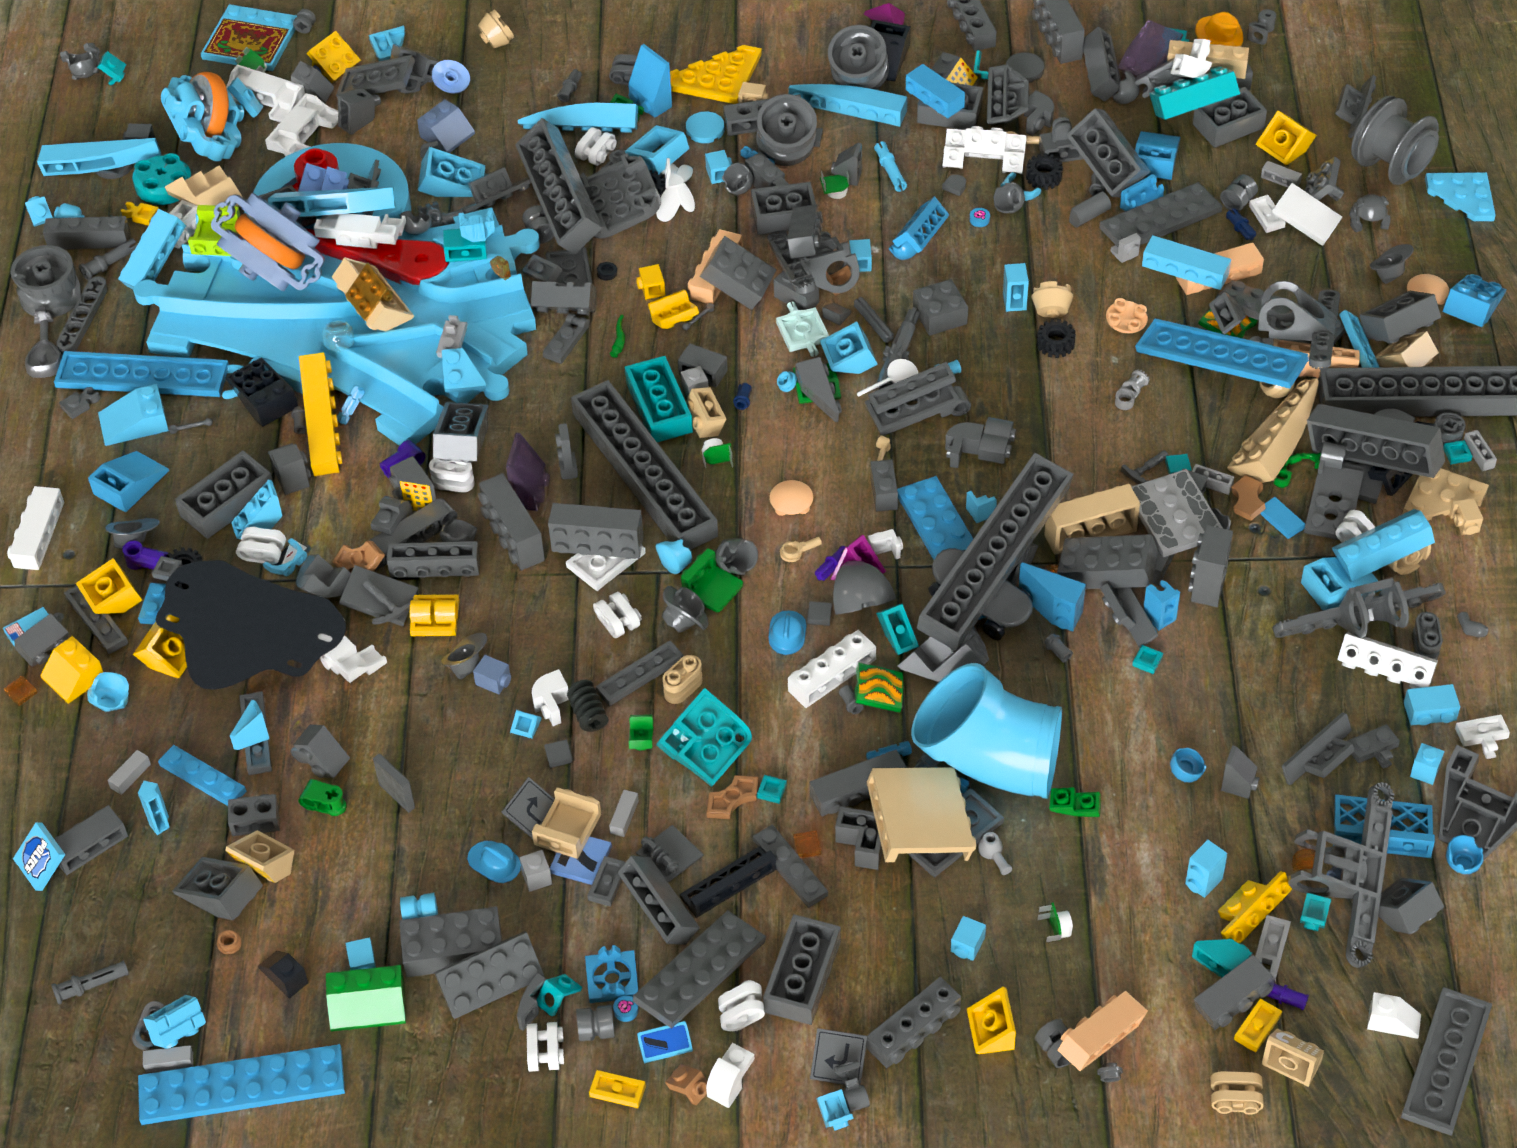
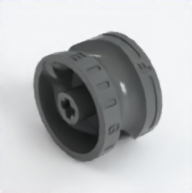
M852 25L835 34L828 48L831 74L835 84L874 90L879 89L886 81L889 73L888 55L883 37L875 29L865 25Z
M791 94L777 95L767 100L760 108L757 116L756 142L759 151L767 158L775 161L776 165L780 166L796 165L807 159L815 146L817 118L813 107L805 99Z
M52 245L33 247L21 253L11 266V277L17 285L16 292L20 304L28 314L34 316V311L38 310V307H45V311L50 312L53 318L69 312L77 304L82 292L81 286L76 276L72 258L66 250Z

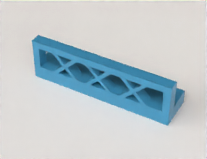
M934 196L918 208L894 238L893 243L899 247L908 241L916 252L919 253L945 222L949 213Z

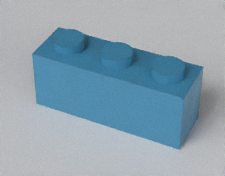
M921 64L906 75V90L946 118L951 117L964 108L965 92L924 64Z

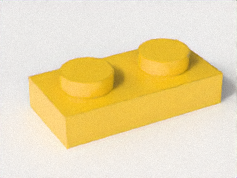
M1260 998L1235 1034L1234 1040L1256 1053L1280 1019L1282 1011Z
M596 1070L589 1095L592 1098L639 1109L646 1083L645 1081Z

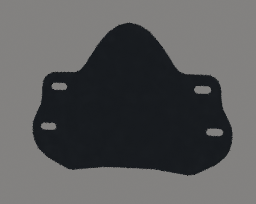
M221 560L197 561L183 565L175 570L167 580L165 600L156 616V623L160 628L179 634L183 638L186 664L191 679L201 688L210 690L232 686L265 670H276L293 677L303 676L321 656L338 646L346 631V623L342 614L328 599L294 591L260 579ZM177 581L186 583L189 585V588L182 589L176 587L175 583ZM172 615L178 617L180 621L174 623L166 620L165 616ZM325 634L331 636L332 641L326 642L318 638V635ZM294 660L300 662L302 667L295 668L288 665L287 662Z

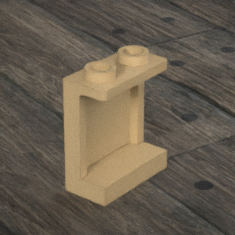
M556 788L554 791L555 800L541 825L535 824L532 830L534 845L578 859L601 816L600 802L591 796L576 794L569 789Z

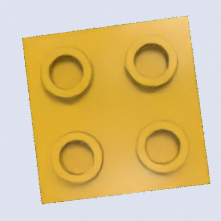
M334 31L307 52V55L313 61L312 67L314 65L318 66L322 75L327 77L331 83L343 76L346 68L354 67L361 61L337 31Z
M414 595L413 600L410 602L411 636H456L459 595Z

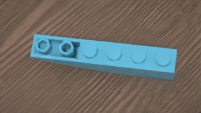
M834 84L790 85L788 88L789 94H800L801 98L805 99L813 108L899 127L907 113V96L870 88Z
M621 103L574 104L532 114L519 119L518 124L523 126V129L530 130L543 118L556 127H562L563 131H574V128H581V131L587 132L591 127L601 129V132H613V129H620L621 133H632V130H637L638 106L636 104Z
M156 138L42 145L37 163L43 176L83 174L134 164L140 160L159 156L161 151Z
M393 187L274 193L268 197V203L276 206L278 209H281L285 202L291 204L301 212L299 217L364 212L396 207Z

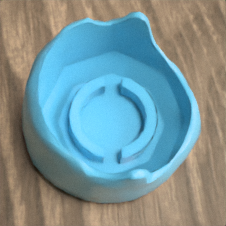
M682 539L674 542L663 541L655 546L661 563L670 573L678 574L692 562L691 551L683 546Z

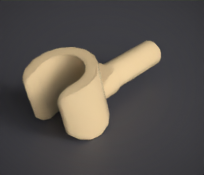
M882 435L876 443V447L880 448L877 461L883 460L886 451L888 452L891 448L890 439Z

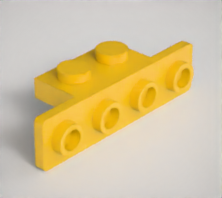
M1280 871L1267 885L1247 880L1218 910L1220 918L1231 921L1221 931L1223 939H1233L1237 943H1241L1291 892L1292 888L1288 884L1289 880L1285 872Z

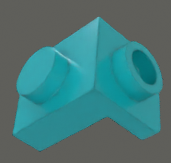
M106 51L97 68L111 77L108 84L112 86L116 81L120 82L125 75L123 71L126 64Z
M1307 893L1300 918V923H1304V928L1318 931L1319 928L1324 929L1331 899Z

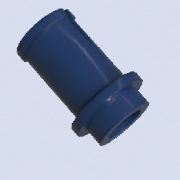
M747 383L739 384L737 396L733 399L735 407L739 410H744L750 405L749 397L752 387Z

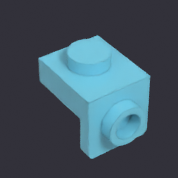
M35 196L30 198L28 202H25L27 212L34 227L44 224L46 218H53L45 197Z
M842 1089L816 1098L826 1128L833 1126L835 1131L849 1126L848 1120L854 1119L853 1115L849 1113Z

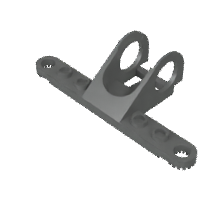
M782 230L778 231V233L775 231V233L772 232V234L767 236L769 246L796 293H809L815 290L816 287L832 293H843L850 290L857 283L860 273L856 254H851L848 241L840 243L836 237L819 241L820 247H817L816 255L791 259L786 231ZM835 261H844L840 269L848 265L852 270L849 280L841 285L831 284L826 278L827 268Z
M1277 281L1266 288L1262 297L1258 330L1269 331V339L1311 341L1309 366L1315 367V369L1318 367L1319 369L1321 367L1323 369L1325 367L1329 368L1333 354L1340 293L1335 290H1323L1319 292L1317 301L1293 282ZM1286 289L1295 294L1297 303L1284 297L1270 299L1275 291ZM1284 305L1292 311L1281 313L1273 309V307ZM1267 315H1272L1271 324L1267 320ZM1276 323H1280V324H1279V327H1280L1281 329L1275 328V327H1276Z
M1393 578L1349 588L1339 607L1299 616L1296 620L1287 619L1286 621L1283 620V623L1280 621L1273 625L1272 630L1275 637L1281 638L1298 633L1309 634L1315 631V629L1322 627L1330 629L1338 624L1357 637L1364 638L1367 634V623L1369 621H1386L1395 627L1404 628L1408 625L1409 621L1408 606L1409 608H1415L1424 602L1436 600L1445 595L1446 591L1442 583H1434L1432 586L1429 585V587H1418L1402 591L1399 581L1394 582ZM1381 590L1378 596H1374L1375 591ZM1400 609H1401V618H1399V617L1397 616V614H1396V612L1399 611Z
M1384 782L1377 783L1369 789L1361 844L1326 831L1317 833L1309 829L1298 833L1294 841L1295 844L1307 850L1315 851L1312 874L1300 870L1289 876L1288 884L1291 888L1305 894L1310 893L1318 896L1353 899L1346 958L1356 968L1368 965L1373 958L1371 956L1373 944L1375 943L1393 812L1391 810L1394 800L1393 789ZM1378 789L1384 793V801L1380 800V798L1378 799L1379 796L1376 793ZM1317 839L1316 846L1306 843L1305 840ZM1326 841L1333 844L1334 846L1325 847ZM1323 859L1325 864H1330L1342 870L1340 880L1322 874ZM1299 881H1317L1327 885L1328 887H1308L1301 884ZM1356 948L1359 949L1363 954L1362 961L1358 960V958H1355L1357 957L1354 955L1356 954Z

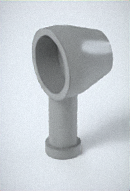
M988 832L981 838L978 851L982 857L993 859L999 867L1001 874L1006 875L1012 871V867L1001 854L1003 849L1002 842L996 833Z

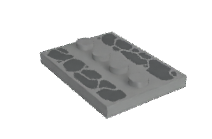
M1187 469L1132 486L1140 502L1139 518L1147 532L1152 534L1156 547L1162 557L1197 547L1199 534H1204L1206 525L1223 529Z

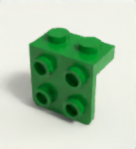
M709 548L703 554H699L689 569H685L681 575L682 587L694 591L701 598L705 607L717 613L743 587L741 579L716 566L715 552Z

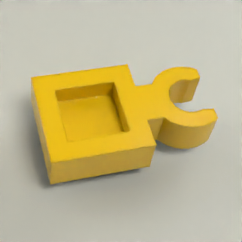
M126 202L128 210L121 209V214L126 216V218H132L133 222L149 226L151 218L156 214L159 207L144 203L135 206L132 202Z

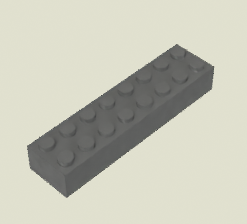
M541 118L515 145L557 244L575 255L603 227L559 129Z

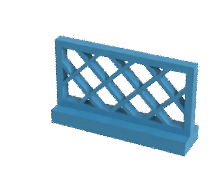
M1335 795L1334 835L1361 844L1364 820L1359 822L1353 815L1359 812L1365 817L1367 798ZM1393 801L1392 809L1398 810L1402 814L1398 817L1392 814L1391 827L1396 825L1402 831L1390 830L1387 853L1431 858L1435 843L1432 805ZM1340 804H1349L1353 809L1347 812ZM1414 813H1427V817L1420 820ZM1408 818L1414 824L1407 827L1401 821ZM1345 820H1348L1352 825H1345L1340 823ZM1420 828L1427 834L1415 833L1413 831Z

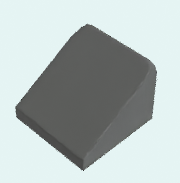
M836 303L828 304L822 308L823 318L838 325H841L851 314V310Z

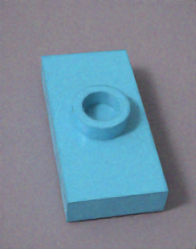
M238 77L228 86L227 89L253 118L260 113L264 106L256 99L252 90L248 89Z

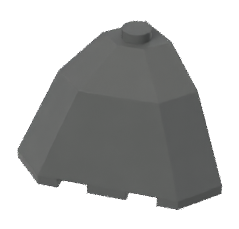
M973 627L957 651L929 637L903 660L898 667L901 670L940 682L953 670L963 665L978 663L985 667L984 665L989 660L983 640L975 627Z

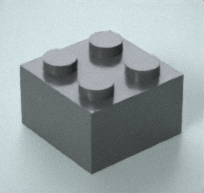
M952 279L913 290V307L917 308V311L920 312L919 319L929 336L967 324L968 306Z

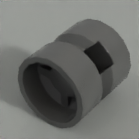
M1241 174L1222 191L1220 195L1222 204L1228 210L1232 211V208H1235L1239 212L1257 194L1258 186L1250 176Z
M536 205L528 208L522 216L525 227L533 229L539 234L540 244L552 240L554 234L542 206Z
M611 1005L598 1006L595 1011H592L591 1008L576 1009L580 1042L592 1041L595 1036H599L600 1039L615 1038Z
M1061 1019L1047 1023L1035 1036V1040L1047 1052V1056L1056 1068H1062L1071 1063L1058 1051L1063 1042L1061 1037L1068 1030Z

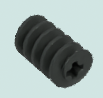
M585 679L577 681L570 686L567 691V698L570 701L580 728L587 732H593L605 727L609 719L605 709L602 708V702L599 701V695L596 694L593 682Z

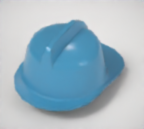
M790 610L779 612L772 617L769 628V644L774 651L779 654L789 655L798 652L803 647L806 633V620L798 612Z
M483 841L474 845L468 853L467 860L469 865L475 871L494 882H509L516 878L520 872L519 857L509 846L503 843Z

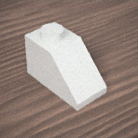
M1373 993L1367 1029L1412 1038L1419 1037L1421 1014L1400 997Z

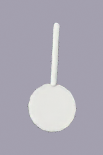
M906 359L894 360L887 369L888 378L859 391L857 396H861L890 381L894 384L918 374V370L912 362Z

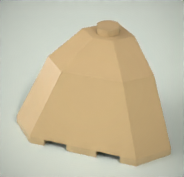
M220 165L204 175L200 171L186 180L180 177L165 186L168 195L196 206H216L221 202H225L229 196L235 194L242 197L230 177L227 178Z

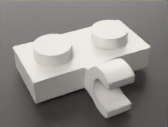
M1269 195L1249 200V207L1266 233L1284 228L1286 223L1285 220L1272 212L1276 205Z
M1502 715L1459 722L1455 726L1463 747L1482 743L1486 759L1496 758L1494 751L1498 750V746L1495 741L1507 739L1510 734Z

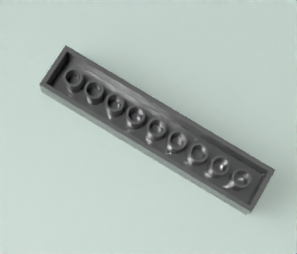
M1517 366L1321 368L1318 378L1320 404L1373 415L1383 409L1401 410L1413 417L1439 416L1443 413H1454L1459 416L1517 415Z
M609 380L571 397L572 412L575 418L670 542L682 539L683 546L692 550L718 537V525L715 516Z
M1034 453L919 615L917 629L957 651L1070 489L1074 474Z

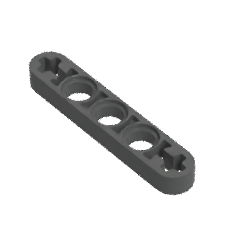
M96 276L88 281L57 339L56 344L62 355L64 351L76 352L108 291L106 280L103 277ZM88 299H95L92 303H85ZM83 313L88 314V315H87L86 317H84V318H78V316H79L80 314H83ZM74 328L80 329L78 332L75 333L70 332Z

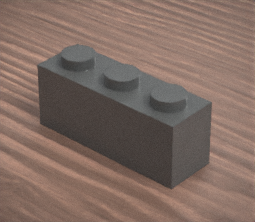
M109 805L96 811L86 820L77 823L67 832L54 838L65 853L59 867L66 875H69L128 837L123 822Z
M1252 955L1194 998L1195 1008L1214 1030L1220 1026L1225 1027L1232 1021L1233 1016L1240 1011H1247L1259 997L1263 998L1272 991L1274 987L1273 976Z

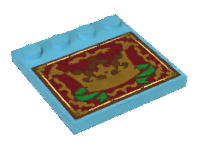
M229 4L202 50L201 57L203 60L237 65L236 58L239 55L242 58L245 55L243 50L248 47L264 59L267 65L266 70L273 71L296 30L293 26V21L297 16Z

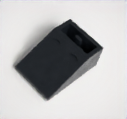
M873 20L871 28L875 29L883 37L886 44L889 62V73L886 80L895 82L910 46L911 26Z
M262 357L225 377L248 412L262 427L293 411L298 406L293 388Z

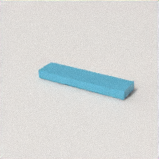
M1347 310L1342 311L1339 316L1354 350H1359V362L1362 368H1380L1358 317Z

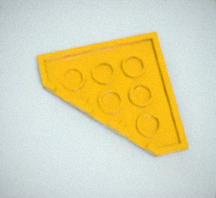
M742 45L737 47L736 51L730 53L725 51L714 55L711 60L706 62L700 60L689 64L688 68L679 71L675 69L670 71L671 91L738 104V94L742 83L749 82L762 55V48Z

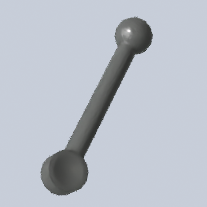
M707 304L705 310L688 323H683L682 328L689 330L690 326L707 312L714 311V304Z
M206 418L205 421L181 426L170 425L168 429L171 434H175L178 430L202 425L211 426L213 420Z

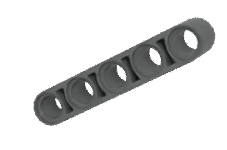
M440 498L400 521L392 535L380 533L369 541H373L385 554L376 570L387 564L388 544L423 543L441 532L444 524L448 526L454 519H457V512L444 499Z

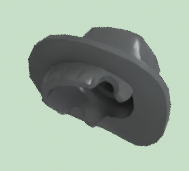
M667 586L664 589L663 599L667 607L663 611L662 618L667 625L675 628L679 633L686 631L695 624L702 630L708 627L709 622L704 612L703 601L694 591L686 587H681L677 590L673 586Z

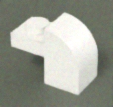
M1194 39L1190 56L1176 54L1171 74L1189 78L1204 75L1212 65V62L1205 61L1210 52V41Z
M559 669L540 677L532 688L535 713L542 711L544 718H549L552 726L561 723L560 710L557 704L568 700V686Z
M732 1043L723 1058H718L710 1073L706 1088L707 1097L729 1108L742 1089V1077L754 1061V1054Z

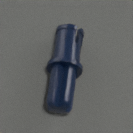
M1232 208L1235 214L1229 210L1226 213V218L1234 225V230L1240 232L1246 240H1254L1256 232L1249 225L1248 219L1243 218L1235 208Z

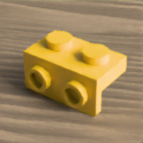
M684 289L648 303L652 321L661 329L672 328L674 324L681 321H689L693 316L699 314L698 307L689 301L687 291Z

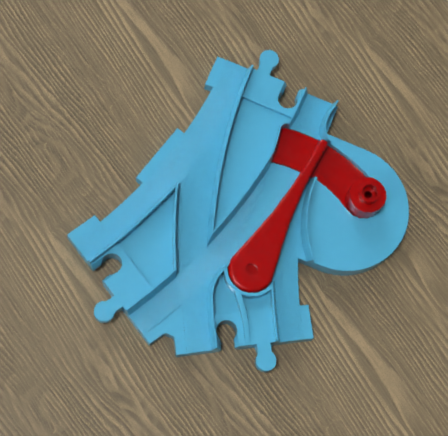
M349 143L316 145L284 157L262 176L253 192L259 196L292 185L298 192L306 163L324 169L328 166L346 172L347 179L350 173L368 179L369 172L376 159L379 160L378 168L381 169L379 178L376 180L379 181L378 187L394 188L396 207L374 210L372 216H380L382 223L385 214H388L389 218L400 219L399 215L402 212L411 211L408 184L401 168L380 151ZM493 208L467 213L464 216L469 219V216L482 215L484 218L488 214L487 210H493ZM493 211L495 231L486 238L487 259L455 262L445 261L443 230L460 229L459 216L453 217L454 224L432 227L422 234L413 235L403 230L402 236H398L396 245L378 243L377 249L337 245L336 239L317 237L320 241L315 249L325 257V262L321 267V278L316 282L310 283L303 290H298L289 284L285 291L276 288L259 275L254 281L250 280L239 272L242 263L232 256L191 254L189 245L182 244L184 268L201 273L174 271L168 285L157 284L153 280H142L134 286L133 291L139 304H156L160 308V312L146 341L149 353L189 358L197 343L252 357L253 359L250 363L262 357L294 391L303 394L299 356L324 352L326 360L331 362L332 373H328V376L333 379L334 389L346 395H351L350 392L353 386L362 387L365 393L362 398H359L360 402L381 413L375 419L377 430L399 446L406 440H411L417 444L436 428L444 408L439 404V400L434 397L435 395H444L455 403H468L481 392H484L485 396L492 401H499L508 396L509 384L503 374L528 355L526 343L515 335L536 330L535 317L524 291L521 273L517 274L514 260L521 253L531 254L539 249V234L533 229H522L514 235L505 237L503 227L499 225ZM354 212V213H349V214H359V215H362V212ZM196 214V223H198L199 219L198 215ZM323 215L316 216V220L320 219ZM315 223L303 227L315 236ZM304 254L305 259L298 269L293 270L285 266L283 267L294 274L295 278L300 281L302 279V268L307 264L313 263L315 260L312 256ZM346 257L375 266L413 313V319L388 331L372 330L366 325V321L346 299L344 292L337 288V283L332 278V275L343 259ZM317 265L310 270L307 269L309 275L306 281L312 276L316 277L314 272ZM449 315L458 316L460 322L468 323L462 348L485 381L486 389L445 393L442 358L437 356L436 351L445 321H449Z

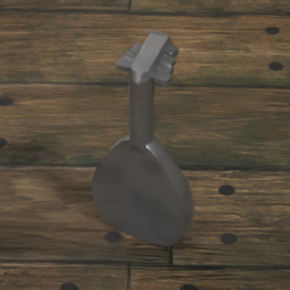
M38 307V310L34 311V324L40 323V341L28 352L25 358V368L29 376L45 378L57 374L62 354L48 340V322H53L50 312H46L45 307Z

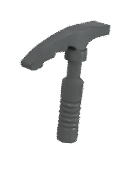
M1163 450L1145 462L1141 468L1138 467L1133 471L1124 464L1121 466V472L1138 484L1147 482L1143 477H1140L1143 475V472L1152 469L1169 455Z
M370 579L364 582L363 586L381 603L389 607L388 610L392 612L391 614L388 613L385 617L374 618L372 624L392 621L410 610V602L402 607H398L395 603L390 602L388 596L375 586Z

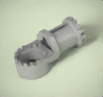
M1139 369L1133 371L1132 377L1125 381L1116 392L1115 405L1117 408L1129 410L1134 406V401L1141 392L1140 389L1150 381L1149 376L1144 374V371H1139ZM1126 397L1129 398L1130 401L1124 402L1121 401L1120 398Z

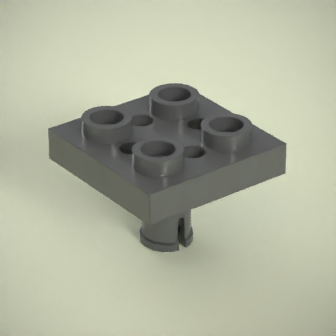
M1334 156L1329 161H1325L1315 172L1309 173L1306 178L1307 183L1304 191L1318 201L1327 194L1335 201L1341 199L1344 190L1336 186L1341 160Z

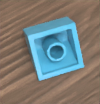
M858 322L820 340L832 371L860 374L878 365L868 338Z

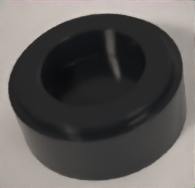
M611 262L600 263L597 267L598 278L604 281L614 279L617 276V266Z

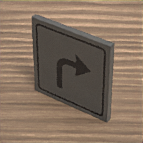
M528 777L501 813L533 839L532 830L535 824H542L555 799Z
M817 1028L810 1079L844 1084L842 1079L834 1072V1067L857 1060L860 1062V1067L856 1069L855 1077L858 1078V1083L861 1085L868 1036Z

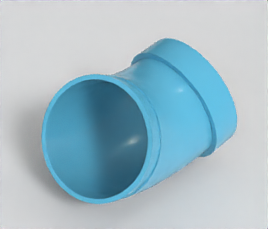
M970 663L953 670L929 692L915 715L911 736L913 742L932 759L944 761L951 767L979 782L1012 793L1032 797L1040 796L1048 799L1058 755L1062 707L1048 706L1047 704L1017 697L1004 690L1001 681L981 664Z

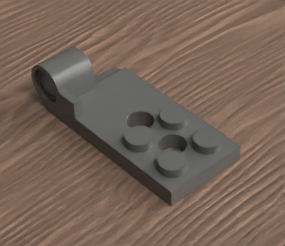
M951 384L911 400L917 401L915 405H908V402L892 408L898 410L895 413H888L889 410L877 414L870 400L864 401L876 428L882 436L939 413L942 418L950 414L962 416L971 408V403L962 387H952Z
M1324 442L1318 474L1304 528V533L1339 540L1335 534L1336 529L1350 510H1356L1365 467L1343 463L1346 452L1345 445ZM1336 495L1340 497L1341 500L1338 502H1333L1329 499V497ZM1334 514L1337 518L1328 520L1325 518V515Z

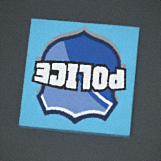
M36 822L13 859L36 891H43L64 858L65 853L44 824Z

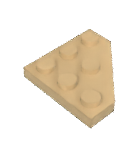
M1440 468L1434 478L1419 476L1403 509V514L1417 509L1423 513L1428 521L1432 520L1433 516L1440 514L1444 516L1449 515L1453 501L1474 498L1477 505L1481 506L1489 485Z

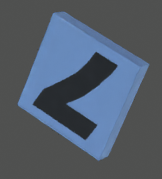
M589 837L578 859L556 853L550 866V873L592 885L604 856L608 857L612 843Z

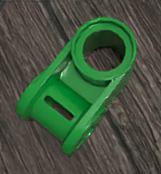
M310 779L298 799L299 804L305 809L322 812L331 816L341 815L347 808L346 801L342 798V789L339 786L323 783L315 779Z

